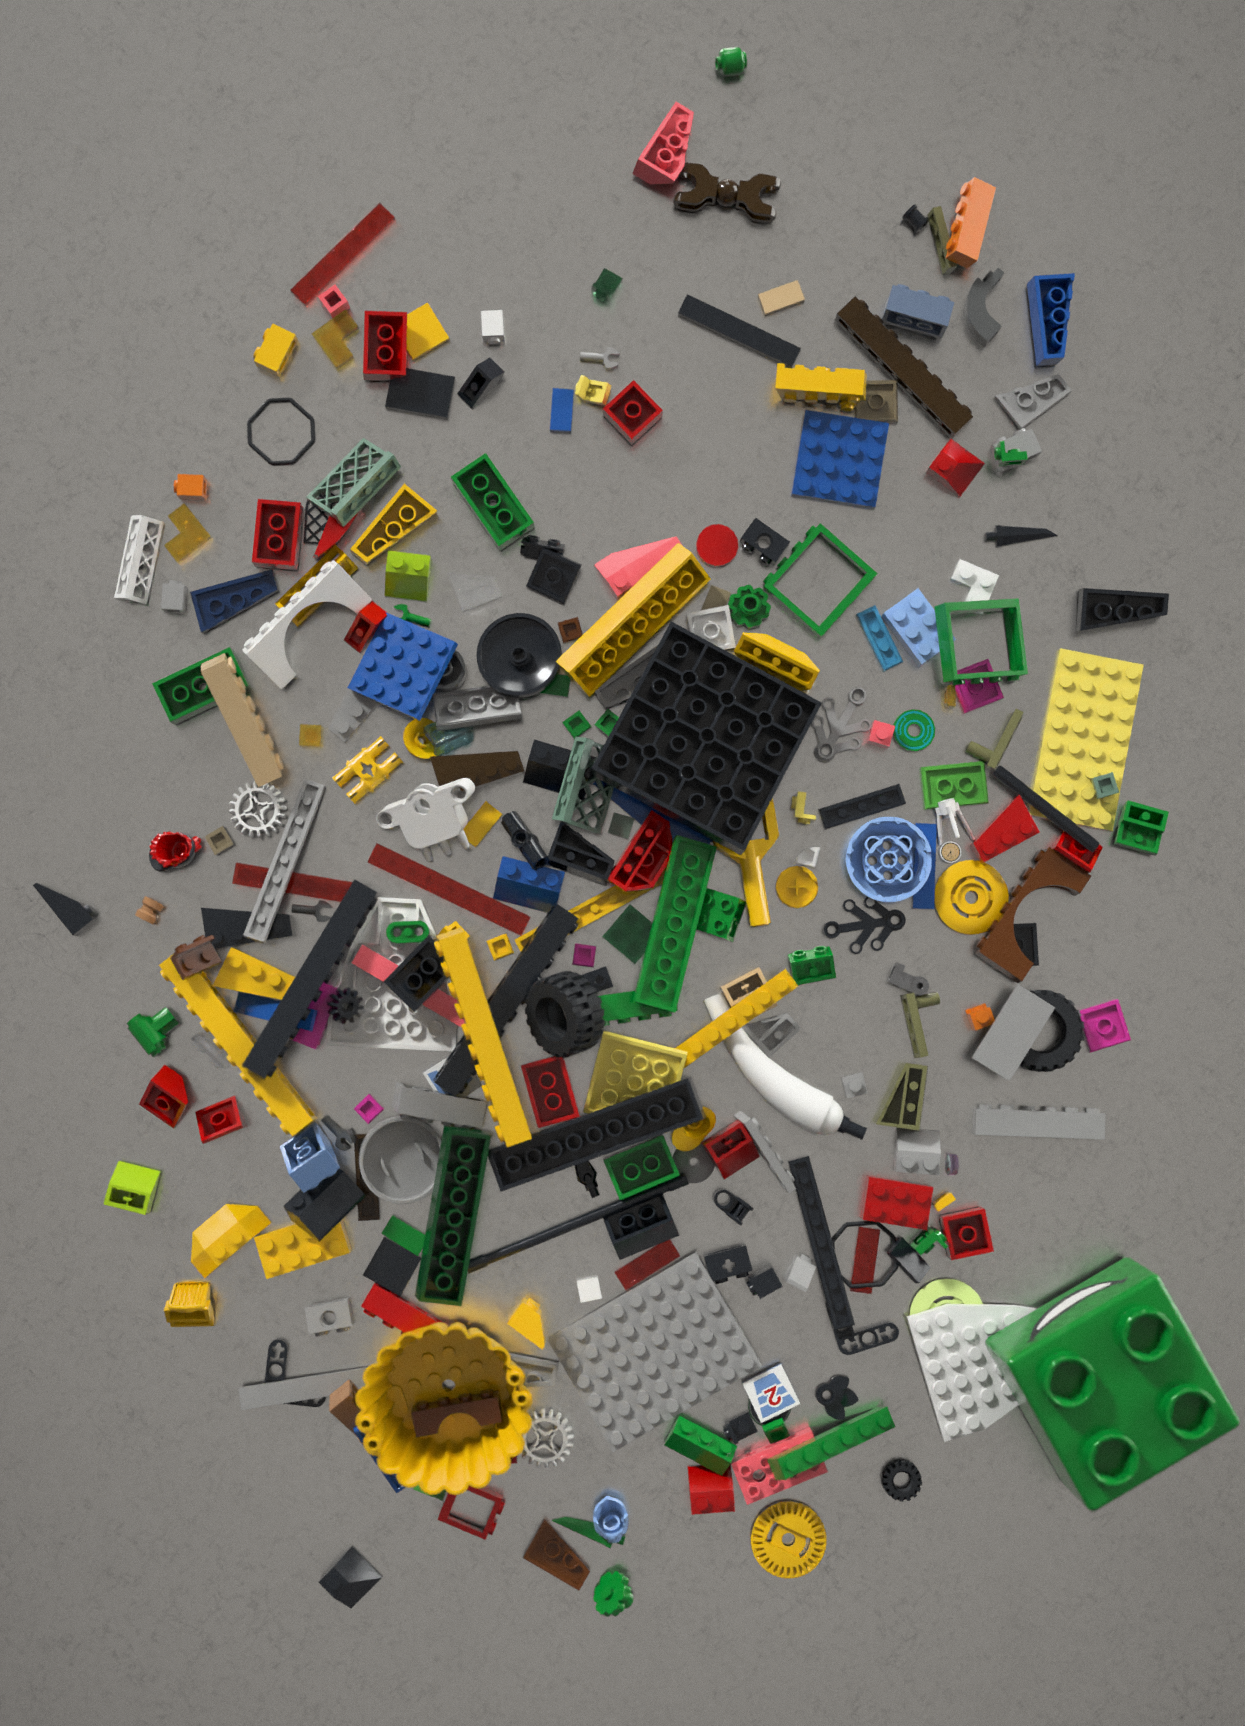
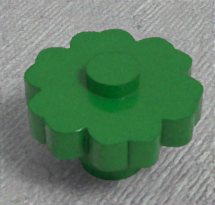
M751 585L739 587L737 594H732L729 598V610L732 611L730 615L731 620L737 626L745 624L748 629L759 627L762 620L769 617L771 605L767 603L768 594L760 587L753 589Z
M615 1571L614 1573L607 1572L600 1578V1585L596 1586L593 1597L594 1602L597 1603L596 1611L606 1617L610 1615L616 1617L624 1609L632 1605L634 1597L631 1587L628 1586V1577L623 1573Z

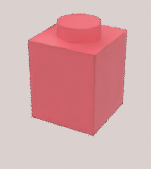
M333 285L318 296L321 305L332 320H335L350 309L348 301L336 285Z
M874 720L867 744L887 749L890 746L895 726Z

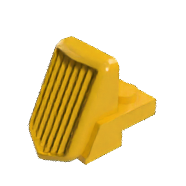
M190 1281L174 1284L170 1298L167 1300L164 1308L166 1321L170 1323L171 1327L214 1326L215 1317L210 1300V1283Z

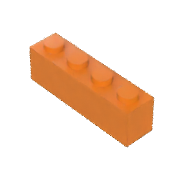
M976 177L968 183H964L960 190L961 200L955 210L957 213L956 219L951 226L952 235L946 245V259L965 268H969L978 261L996 187Z

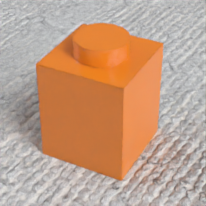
M178 474L177 480H174V493H177V496L182 500H206L207 479L204 475Z

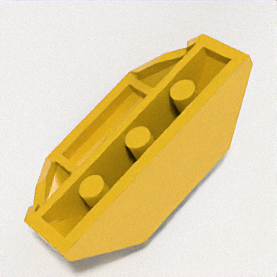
M743 632L734 650L738 658L799 691L810 690L820 672L804 652L767 634Z
M224 1205L193 1231L191 1263L206 1278L272 1222L259 1206Z

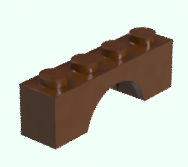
M486 1389L482 1390L480 1394L471 1395V1393H463L457 1398L452 1399L450 1397H441L435 1402H428L427 1400L417 1402L413 1405L411 1411L416 1437L438 1434L441 1422L447 1416L454 1413L468 1414L475 1418L480 1426L501 1423L503 1411L499 1391Z

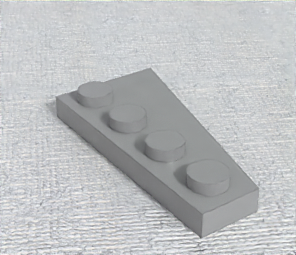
M742 1111L733 1115L736 1120L741 1121L747 1128L746 1130L754 1144L758 1145L756 1147L757 1151L765 1161L769 1162L767 1165L782 1188L788 1193L796 1189L792 1183L795 1181L789 1170L785 1171L781 1166L784 1162L777 1152L774 1154L770 1149L773 1145L766 1135H761L759 1131L761 1126L755 1118L751 1119Z
M509 1353L511 1360L524 1372V1386L555 1385L559 1362Z

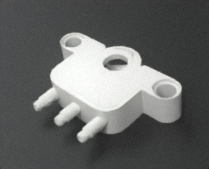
M461 778L439 787L430 783L421 784L407 798L384 807L376 817L377 823L384 829L400 825L409 845L421 849L423 856L428 862L433 860L429 848L430 845L439 843L445 855H450L451 850L447 839L455 836L458 837L463 848L467 849L470 845L463 829L467 825L468 818L462 803L474 793L475 785L468 778ZM459 787L463 788L466 794L462 793ZM421 799L426 800L429 803L430 808L425 807L422 804ZM386 813L389 814L392 817V819H389Z

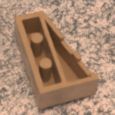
M349 1379L329 1395V1412L356 1435L353 1428L357 1426L356 1417L362 1409L356 1403V1394L359 1389Z

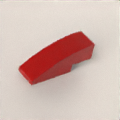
M357 514L344 527L338 524L336 519L329 516L313 558L318 559L333 548L347 533Z

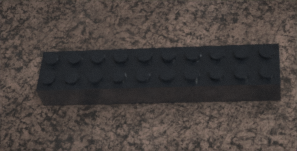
M689 1077L533 1133L530 1140L509 1147L503 1144L489 1149L488 1158L500 1192L703 1120L706 1118L693 1079Z

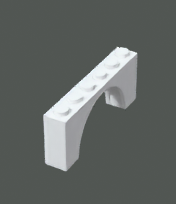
M334 560L331 563L327 562L320 569L321 572L316 577L310 578L305 584L306 587L301 592L295 593L291 597L290 603L285 608L281 607L275 613V618L270 623L266 622L259 629L260 633L255 638L251 637L244 644L242 651L281 690L297 675L287 661L284 639L291 620L298 612L314 603L335 602L347 606L358 614L359 611L372 601V598Z

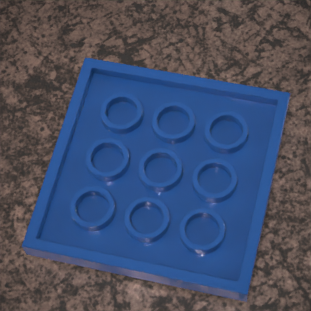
M805 410L791 495L875 508L889 423Z
M386 612L387 616L378 626L347 688L420 721L458 644L455 641Z

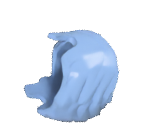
M606 1496L596 1504L593 1510L594 1528L609 1543H618L628 1529L629 1518L627 1510L620 1500Z

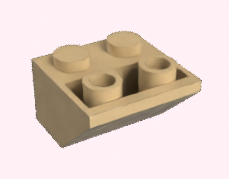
M758 967L721 986L720 989L731 1008L767 981ZM777 1003L773 1004L772 1006H770L768 1009H766V1010L763 1011L762 1013H764V1012H766V1011H768V1010H770V1009H772V1008L778 1006Z

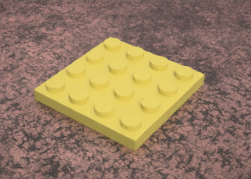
M603 1031L583 1112L589 1114L680 1081L688 1052Z

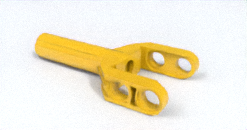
M773 798L762 817L765 838L750 840L741 855L713 841V846H716L718 851L740 864L750 927L764 926L771 923L761 860L779 837Z

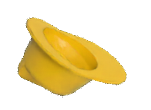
M703 1107L706 1115L705 1119L673 1130L672 1143L676 1149L680 1151L693 1150L711 1132L716 1123V1116L711 1109Z

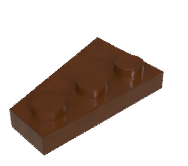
M544 1518L524 1553L523 1559L580 1591L590 1570Z

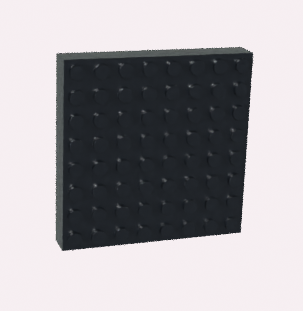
M671 621L589 774L741 855L749 844L822 702Z

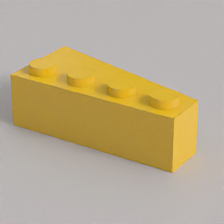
M777 363L776 390L780 398L784 399L785 402L805 400L808 403H816L818 400H826L828 403H838L839 400H847L848 403H860V400L865 401L867 382L865 370L836 368L835 372H831V369L821 366L810 370L804 367V365L785 368V364Z

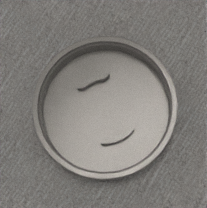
M395 1116L379 1122L367 1133L359 1151V1168L365 1184L376 1196L391 1203L408 1204L425 1198L433 1192L441 1146L440 1137L431 1126L414 1117L412 1119H405Z

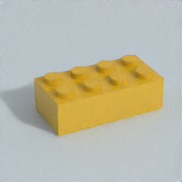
M343 1219L320 1242L296 1224L254 1237L266 1279L336 1258L352 1251Z

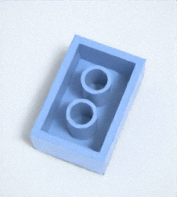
M919 588L881 616L918 668L940 653L935 610Z

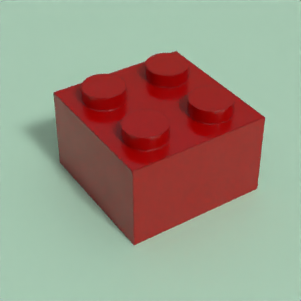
M634 380L603 408V416L631 445L663 415V410Z
M978 1207L939 1215L943 1235L947 1238L945 1241L948 1245L946 1251L950 1260L994 1252L984 1208Z

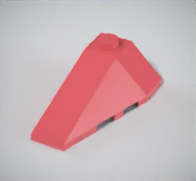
M675 102L638 158L632 174L650 185L675 182L684 167L693 111Z
M672 537L608 555L594 566L618 601L677 543H681L677 537Z

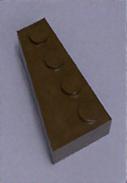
M518 751L430 757L439 786L461 778H468L473 781L476 790L525 774ZM459 787L462 793H466L463 788Z

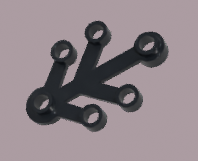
M866 897L863 901L864 906L867 909L873 908L884 917L874 919L859 908L852 899H847L842 904L844 911L853 913L862 921L845 924L830 921L824 925L823 933L828 938H836L843 932L864 929L857 940L849 946L852 954H859L863 949L862 946L875 928L885 926L878 938L870 942L871 949L879 951L883 948L885 940L892 931H898L904 927L906 922L905 915L900 910L894 909L889 911L876 900H873V906H868L866 901L869 897ZM846 902H851L853 904V908L851 910H848L845 907ZM893 916L898 918L897 924H892L891 918ZM829 926L835 928L834 934L828 933L827 929ZM876 940L881 943V946L878 949L874 948L873 943ZM853 944L859 945L860 949L858 952L852 950Z

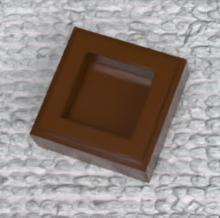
M578 617L557 623L563 644L576 641L583 635Z

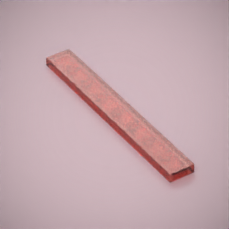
M376 843L368 860V863L522 936L531 918Z

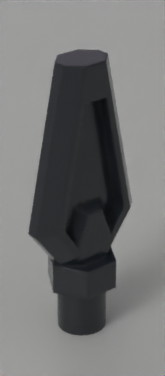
M586 1161L575 1165L578 1182L585 1185L586 1191H589L592 1198L599 1196L598 1184L595 1182L597 1172L591 1163Z

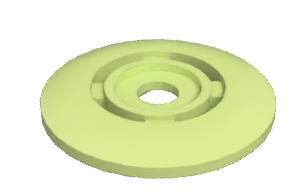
M938 1279L926 1284L919 1290L912 1301L909 1316L945 1304L983 1303L975 1290L966 1283L956 1279ZM943 1296H953V1297H954L952 1300H951V1299H943V1300L938 1301L937 1303H934V1302H933V1301H935L936 1299H938V1298H940V1297H943Z

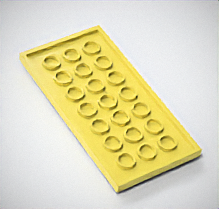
M1060 648L1032 790L1077 825L1113 831L1144 665ZM1113 772L1119 793L1097 799L1091 779ZM1029 805L1028 811L1031 816L1048 819L1032 805Z

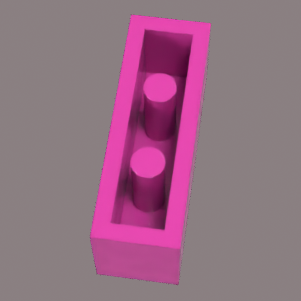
M326 983L322 984L319 989L322 991L321 996L316 1003L312 1001L309 1006L310 1009L318 1011L313 1031L300 1029L293 1041L315 1050L319 1048L328 1026L330 1014L327 1011L332 1008L326 1002H332L333 999L330 997V994L337 995L336 989L338 988Z

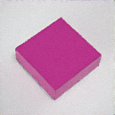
M575 944L572 965L594 968L596 946Z
M368 1094L354 1110L370 1124L384 1108Z

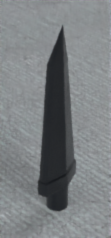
M995 525V532H985V541L995 540L996 547L1058 535L1046 528Z

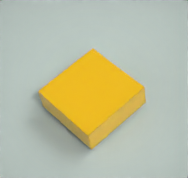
M507 933L486 941L494 961L514 954Z
M946 1192L933 1201L932 1206L939 1212L956 1199L952 1193Z

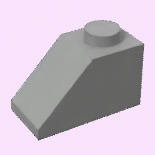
M804 1254L801 1257L795 1255L783 1277L785 1281L806 1292L816 1269V1266L812 1264L813 1259Z

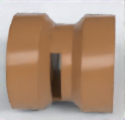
M145 896L142 900L143 906L136 911L135 915L154 925L157 920V912H161L164 905Z

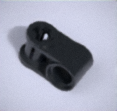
M718 1188L712 1195L715 1205L740 1226L743 1224L742 1220L748 1212L754 1209L726 1188ZM720 1193L728 1194V1201L724 1204H720L717 1201Z

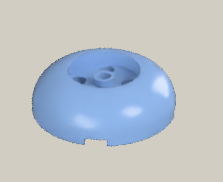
M880 817L865 823L852 836L846 852V867L852 883L865 896L880 902H898L917 893L927 881L932 866L931 848L925 835L914 824L898 817ZM884 841L891 842L892 846L889 850L883 848ZM916 847L919 865L914 876V850ZM901 855L907 858V862L904 865L898 862V858ZM870 856L876 857L877 863L875 865L868 863ZM884 857H890L891 863L885 864ZM885 871L892 873L890 880L884 878L883 874Z

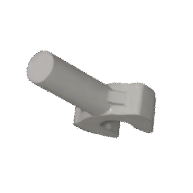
M607 347L603 354L581 352L580 361L602 362L606 370H613L619 366V363L610 362L608 358L610 356L618 357L620 353L612 347Z

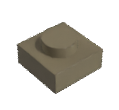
M224 826L204 836L215 855L235 845Z

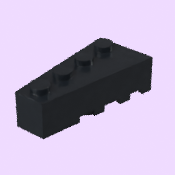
M1091 588L1079 589L1076 631L1165 616L1168 613L1169 593Z
M201 908L205 937L213 935L215 939L211 944L215 950L260 943L243 936L252 912ZM276 914L266 942L296 937L293 916L289 914Z

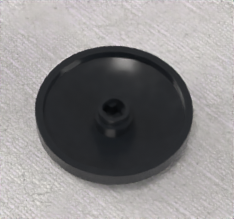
M513 613L495 620L483 632L477 646V664L483 679L495 691L509 697H528L543 691L554 681L560 670V666L556 661L562 656V648L556 632L546 621L527 613Z

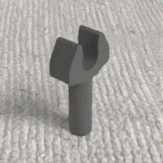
M321 900L316 906L292 904L291 912L314 915L318 922H326L331 917L322 916L320 910L322 908H332V906L328 902Z
M328 1115L324 1116L321 1121L336 1136L335 1146L343 1151L350 1149L351 1147L345 1139L349 1143L355 1142L354 1132L351 1129L341 1130Z

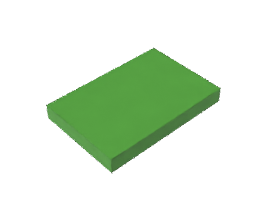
M984 761L920 767L924 810L938 808V802L951 798L958 802L959 807L989 803Z

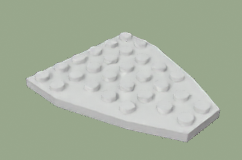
M378 897L376 905L372 911L370 910L365 923L359 929L351 945L335 986L342 989V991L345 987H349L351 991H358L357 996L363 998L359 1004L364 1006V1009H358L361 1017L353 1016V1023L347 1020L345 1024H342L340 1020L334 1021L332 1019L333 1015H330L326 1045L452 1052L456 1047V1024L424 1005H421L413 1012L383 981L351 963L363 944L393 963L400 965L421 942H391L387 938L386 929L393 922L423 921L430 929L429 935H432L437 940V935L421 899ZM417 928L415 930V934L417 936H421L423 934L422 928ZM395 929L394 935L399 937L402 932L400 929ZM449 978L439 989L451 996L447 985L451 983ZM344 1002L342 1006L346 1009L348 1005Z
M945 1304L906 1317L944 1442L984 1430L1019 1405L990 1355L985 1341L988 1337L1037 1308L1019 1305Z

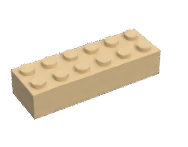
M224 653L202 663L201 673L257 786L260 787L282 777L283 762L280 755L273 752L274 744L270 735H265L263 732L265 731V725L260 715L256 716L254 713L255 705L251 696L246 697L244 693L246 692V687L241 676L236 677L235 675L236 666L232 658H227Z

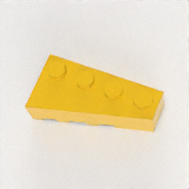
M404 483L350 548V552L365 565H368L435 516L437 510Z
M231 947L213 986L282 1000L296 976L237 948Z

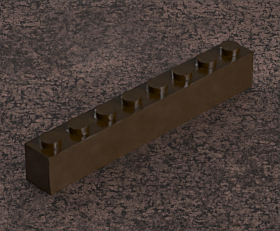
M855 296L837 313L835 320L894 380H897V383L953 439L971 422L973 416L971 415L972 411L965 404L961 405L957 400L956 394L950 389L947 390L942 385V380L936 374L932 375L927 370L928 367L921 359L917 360L912 355L913 351L906 344L903 345L898 340L897 334L892 329L888 330L883 325V320L877 314L873 315L868 310L869 306L867 303Z

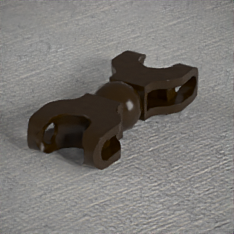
M684 163L679 176L682 180L691 182L695 188L687 192H678L675 195L673 204L676 208L695 212L707 204L715 205L716 200L723 206H732L736 203V208L745 211L746 215L753 221L772 222L776 219L775 208L763 203L760 196L778 192L781 187V181L778 177L757 174L748 181L740 180L738 185L731 179H723L718 182L719 177L712 176L707 168L701 164Z

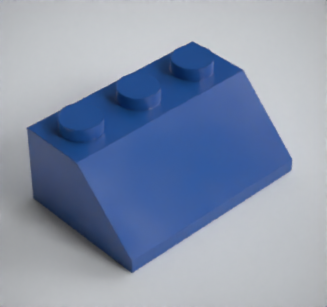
M502 856L493 899L548 913L554 903L558 904L566 873L547 867L534 870L528 862Z

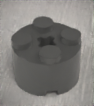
M456 650L447 666L449 668L448 673L443 674L436 688L438 692L454 691L466 680V664L461 654Z

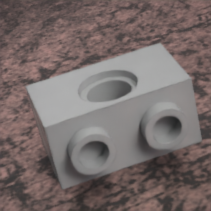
M350 1298L309 1305L304 1308L309 1334L315 1333V1337L327 1335L328 1330L336 1329L337 1333L348 1331L349 1327L354 1324ZM325 1313H332L335 1316V1322L327 1323L324 1319Z

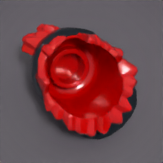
M168 831L163 832V834H157L151 841L152 845L149 846L151 866L154 870L161 872L188 865L193 860L195 853L202 848L200 845L201 839L197 836L191 837L182 832L173 833Z

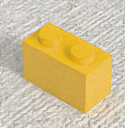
M272 323L270 329L267 328L263 335L264 341L261 347L256 348L253 358L257 367L280 377L298 339L296 334Z

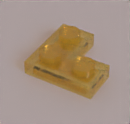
M345 309L311 334L336 369L354 358L343 342V339L355 332L359 327Z
M185 503L168 515L169 519L181 532L164 545L177 563H180L212 538Z

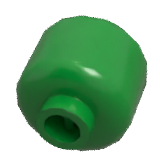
M739 47L721 49L719 56L715 57L716 69L720 70L723 76L741 75L744 69L747 68L745 51L742 52Z

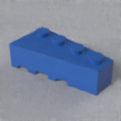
M1075 273L1034 276L1027 283L1036 366L1057 365L1065 357L1068 333L1067 324L1070 318L1069 308L1073 294L1072 285Z

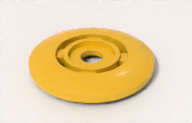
M965 860L953 864L942 873L935 886L934 905L939 917L949 928L962 934L973 935L988 931L987 929L994 919L998 920L1001 916L999 911L1003 904L1009 901L1008 888L1001 874L991 865L985 862L981 864L978 860ZM975 877H979L986 882L991 890L988 891L981 882L975 880ZM968 891H974L978 896L974 904H969L965 900V895ZM956 903L960 911L968 914V918L957 913L952 904Z
M782 1501L770 1505L760 1513L752 1527L751 1547L754 1557L763 1569L780 1578H798L811 1572L820 1563L826 1550L827 1536L823 1522L815 1511L799 1502ZM775 1522L778 1523V1525L772 1531L771 1541L767 1542V1535L771 1529V1526ZM786 1533H791L795 1536V1542L791 1546H786L782 1542V1537ZM806 1538H810L809 1546L806 1552L800 1557L799 1553H801L805 1547Z

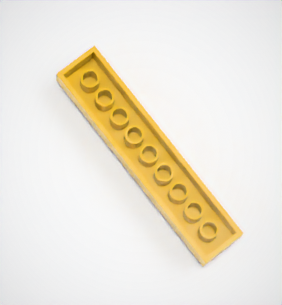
M461 928L437 935V942H434L439 957L443 956L444 962L441 963L443 973L446 978L450 977L451 983L447 985L451 996L457 999L458 1003L454 1004L458 1017L464 1020V1024H461L466 1039L471 1041V1044L468 1045L473 1061L477 1060L478 1062L475 1065V1070L480 1081H484L485 1085H482L481 1088L487 1102H491L488 1109L493 1121L498 1123V1126H495L500 1143L505 1142L507 1147L530 1140L532 1137L465 933Z
M170 957L159 965L162 969L160 973L167 982L171 981L175 986L173 990L178 997L184 998L189 1003L186 1005L188 1010L194 1016H199L202 1020L200 1025L207 1033L211 1032L214 1035L213 1041L216 1046L228 1053V1056H226L233 1067L238 1066L242 1071L240 1076L247 1084L251 1083L255 1088L253 1093L260 1101L264 1100L267 1103V1111L273 1118L278 1117L281 1121L280 1127L286 1135L291 1134L295 1136L318 1119L278 1067L272 1077L267 1076L265 1080L242 1067L243 1062L257 1040L238 1015L233 1012L234 1010L217 988L213 986V983L204 972L182 980Z

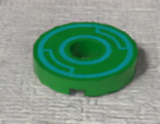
M911 709L904 711L893 724L895 726L893 737L899 747L906 751L918 752L924 750L935 737L936 728L932 718L921 710ZM909 726H918L920 730L919 735L911 736L908 732Z

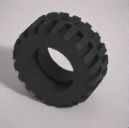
M564 971L542 978L531 986L528 992L529 995L526 997L525 1003L527 1006L525 1007V1014H527L528 1018L526 1022L527 1026H530L532 1037L536 1038L535 1042L542 1046L545 1052L551 1053L552 1056L558 1058H567L591 1049L598 1043L603 1033L602 1028H604L605 1024L603 1016L605 1014L604 1009L601 1008L602 1001L597 996L596 989L591 987L590 982L586 978H582V975L571 971Z
M1051 990L1030 991L1055 1007L1052 1014L1059 1021L1061 1033L1057 1044L1049 1050L1036 1051L1030 1048L1019 1066L1037 1072H1051L1055 1069H1061L1065 1067L1066 1063L1074 1060V1055L1079 1053L1082 1048L1080 1043L1084 1041L1085 1034H1082V1028H1085L1084 1022H1081L1080 1019L1082 1015L1079 1010L1075 1009V1004L1071 1000H1067L1060 993H1055Z

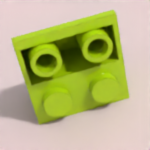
M119 1160L108 1184L104 1205L143 1215L149 1214L161 1171Z

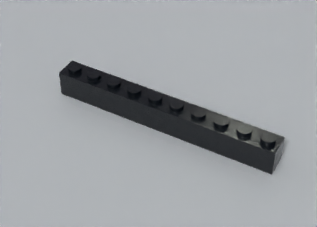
M354 879L243 1062L242 1067L263 1080L267 1076L272 1077L277 1069V1066L274 1064L278 1057L283 1059L289 1049L286 1046L289 1039H295L300 1030L297 1027L301 1020L306 1021L311 1012L308 1009L312 1001L316 1003L321 996L322 991L319 989L322 984H328L334 974L331 972L335 964L339 966L345 956L342 953L345 946L350 947L356 937L353 935L357 927L361 929L367 919L364 916L368 909L372 911L378 901L375 898L376 891Z
M554 903L487 1000L499 1039L505 1032L503 1028L506 1023H511L516 1017L517 1012L515 1010L517 1007L525 1003L531 986L542 978L540 974L544 968L547 970L554 961L552 957L555 952H560L566 944L564 939L568 933L572 934L578 926L577 920L579 918L557 903ZM464 1035L433 1078L434 1083L455 1097L458 1093L462 1094L468 1086L466 1081L471 1075L475 1076V1065L478 1064L477 1060L473 1061L469 1052L468 1045L471 1044L470 1039L467 1040Z

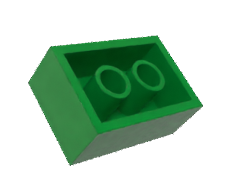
M663 1134L603 1159L619 1200L680 1175Z

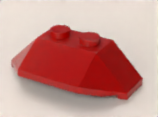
M651 810L613 867L607 881L624 892L652 889L668 864L673 845L670 822Z

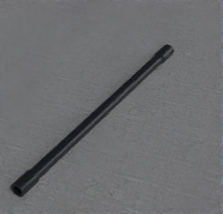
M681 1173L675 1178L632 1196L600 1207L485 1255L472 1258L469 1261L468 1273L470 1274L485 1268L489 1264L666 1192L689 1185L686 1175Z

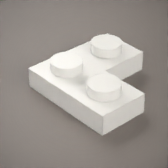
M960 559L951 580L970 588L965 601H981L990 599L999 575ZM975 612V613L980 614V615H983L984 612Z

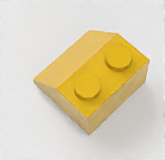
M523 1298L509 1317L507 1324L536 1346L543 1349L546 1338L542 1312L539 1309L540 1305L532 1298L528 1300Z

